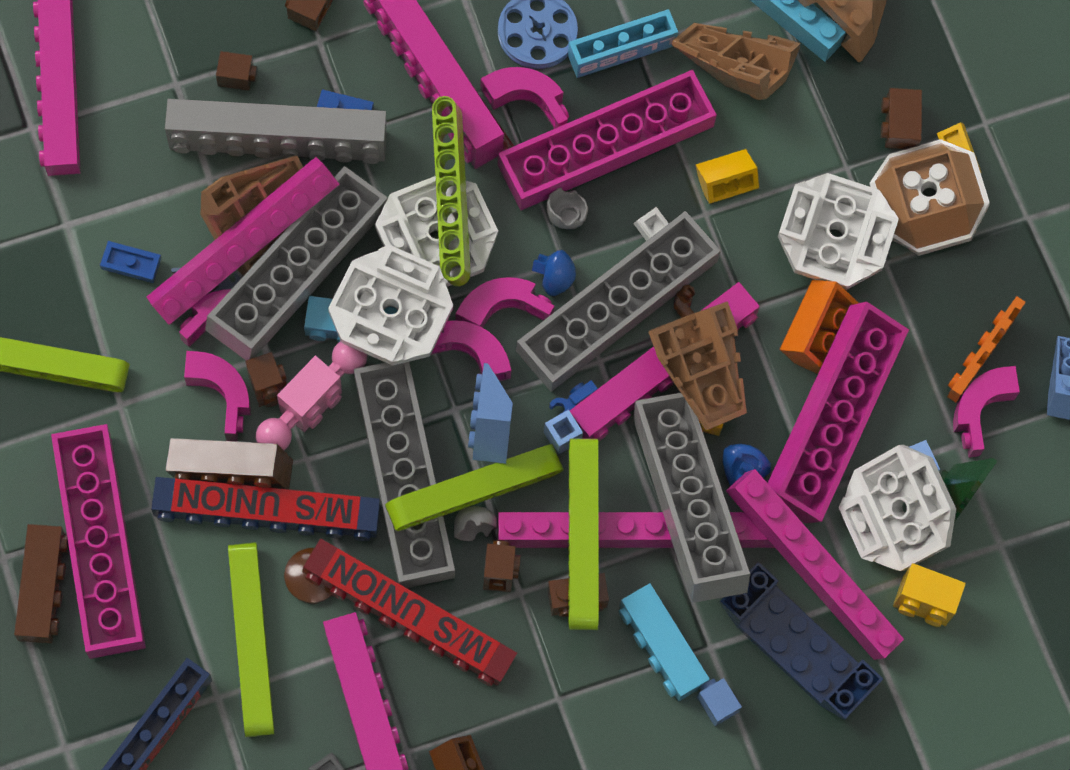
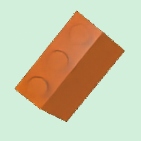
M812 280L779 350L793 363L818 374L849 306L858 304V302L835 281Z

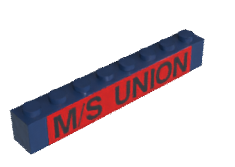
M156 477L151 510L153 516L165 522H173L176 518L186 519L185 522L200 525L203 521L214 522V525L218 527H230V524L242 525V528L247 530H258V527H268L270 531L285 533L288 529L298 530V533L301 535L311 536L315 532L326 533V536L330 538H342L343 535L354 536L356 540L369 541L370 538H377L380 499Z
M186 658L102 770H146L211 684V675L189 658Z

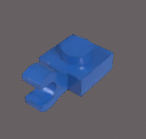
M592 380L585 385L583 382L579 383L570 391L571 395H569L568 399L555 398L550 402L549 408L552 410L556 406H561L564 408L563 412L570 411L598 388Z

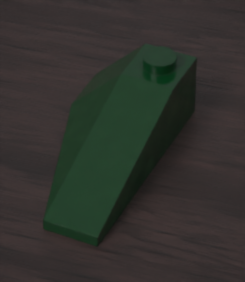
M994 458L954 464L949 472L944 469L940 474L956 507L954 523L997 463V460Z

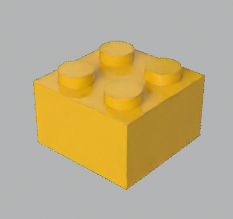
M912 563L903 575L892 607L898 608V612L905 616L914 617L916 615L922 617L929 625L935 627L946 626L957 611L966 583Z

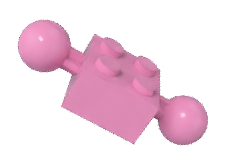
M340 341L333 349V362L329 367L315 355L277 395L279 409L283 415L280 418L266 419L259 425L256 431L257 443L278 444L285 450L291 442V429L295 425L303 432L309 427L315 428L322 420L323 412L328 407L330 409L334 408L341 400L340 378L344 374H354V369L364 367L367 362V354L349 347Z

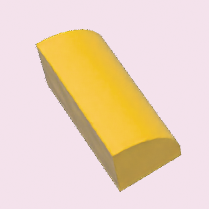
M746 149L696 164L699 182L709 204L759 188L758 169Z

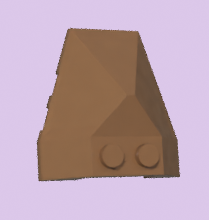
M887 0L798 1L804 7L817 2L848 34L841 45L858 62H861L875 43Z
M693 23L672 41L673 47L724 86L749 94L752 98L758 100H766L786 82L801 43L773 35H768L767 39L751 37L752 32L743 31V36L726 33L727 28Z
M292 156L223 176L201 192L200 214L214 240L301 170L303 166L298 156ZM286 229L241 265L237 271L244 276Z
M728 301L649 330V335L659 361L705 430L747 413L743 378H739L737 363L741 362L740 353H736L734 337L738 336L737 326Z

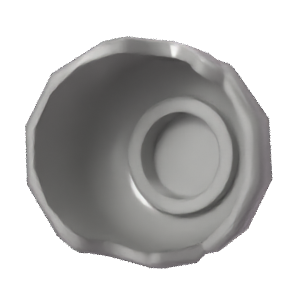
M558 188L549 195L547 213L553 225L562 229H576L586 221L589 210L586 200L575 190L565 192L562 188Z
M481 506L464 508L456 515L454 537L463 541H473L479 532H483L488 537L492 529L497 528V518L493 512Z

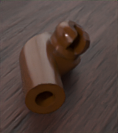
M684 285L675 295L673 306L681 318L694 313L690 307L695 290L690 285Z

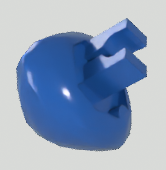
M558 250L550 256L539 254L538 260L533 262L532 271L544 275L542 287L549 296H557L565 292L572 286L576 278V267L570 256L563 250Z
M731 444L724 449L723 466L730 486L745 472L756 469L763 479L771 472L770 461L759 449L751 445Z

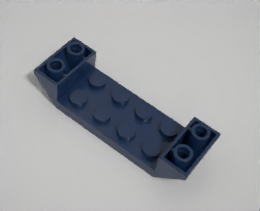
M757 562L749 570L750 578L747 593L723 597L719 603L735 626L817 704L845 720L876 688L883 678L863 659L858 663L777 587L779 580Z

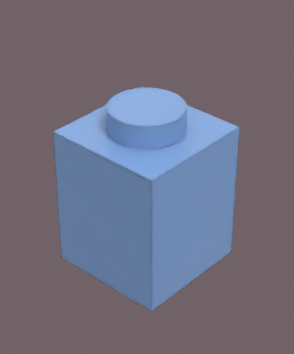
M715 678L711 679L700 687L702 691L699 692L697 699L714 726L719 725L741 710L742 706L724 678L716 682Z

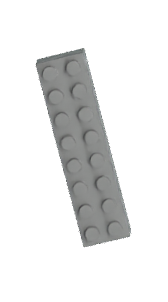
M168 99L165 132L169 149L177 153L200 151L206 155H214L217 152L228 153L231 156H242L244 154H255V156L260 158H268L271 155L282 156L283 158L298 156L309 157L311 160L317 157L320 161L330 158L336 159L339 162L363 160V162L368 164H376L379 161L385 162L387 126L386 111Z
M344 166L334 177L340 185L292 223L208 314L206 331L243 359H252L261 351L376 223L388 197Z
M684 211L519 339L516 352L552 392L675 296L684 285H689L716 264L721 250L691 216Z
M405 362L397 365L381 363L354 369V379L398 583L405 588L453 579L455 578V568L443 516L405 530L395 531L385 508L387 502L397 497L436 484L410 363Z
M681 393L635 401L633 421L691 603L747 593L750 572L697 416Z

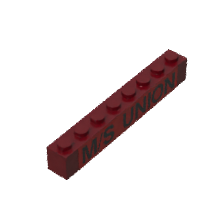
M321 538L303 566L302 573L306 574L305 579L316 586L323 584L331 589L329 591L330 594L342 601L345 598L355 603L354 607L358 611L369 615L370 612L379 617L378 621L390 629L397 627L404 632L403 636L416 644L421 641L429 646L428 651L440 658L445 655L452 659V664L456 668L467 672L469 669L478 675L477 679L487 686L492 687L493 684L499 686L517 655V652Z

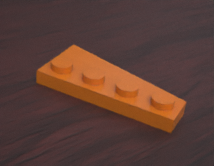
M1016 296L1006 312L1001 310L992 322L995 328L991 333L988 331L984 333L977 343L981 348L976 354L971 352L963 363L966 369L962 375L958 373L954 375L948 384L951 391L947 397L955 403L958 401L1026 303L1021 298Z

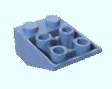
M1057 336L1048 392L1047 415L1070 420V338Z
M484 363L483 374H477L475 390L480 392H474L470 427L475 432L470 431L468 448H473L472 460L506 464L513 403L489 364Z

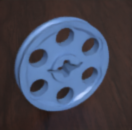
M511 0L501 12L498 22V39L506 55L517 64L532 69L553 67L568 57L569 42L577 39L578 32L577 20L570 6L564 0H538L543 2L545 7L541 11H534L531 9L530 4L536 0ZM512 12H516L521 15L522 20L518 23H511L507 16ZM556 13H564L568 20L565 23L559 24L554 21L553 16ZM533 24L538 29L543 27L542 35L537 31L533 32ZM510 37H519L522 40V45L514 48L507 41ZM557 37H564L567 39L568 45L564 48H558L554 45L553 41ZM534 49H541L545 52L546 56L542 60H535L530 53Z

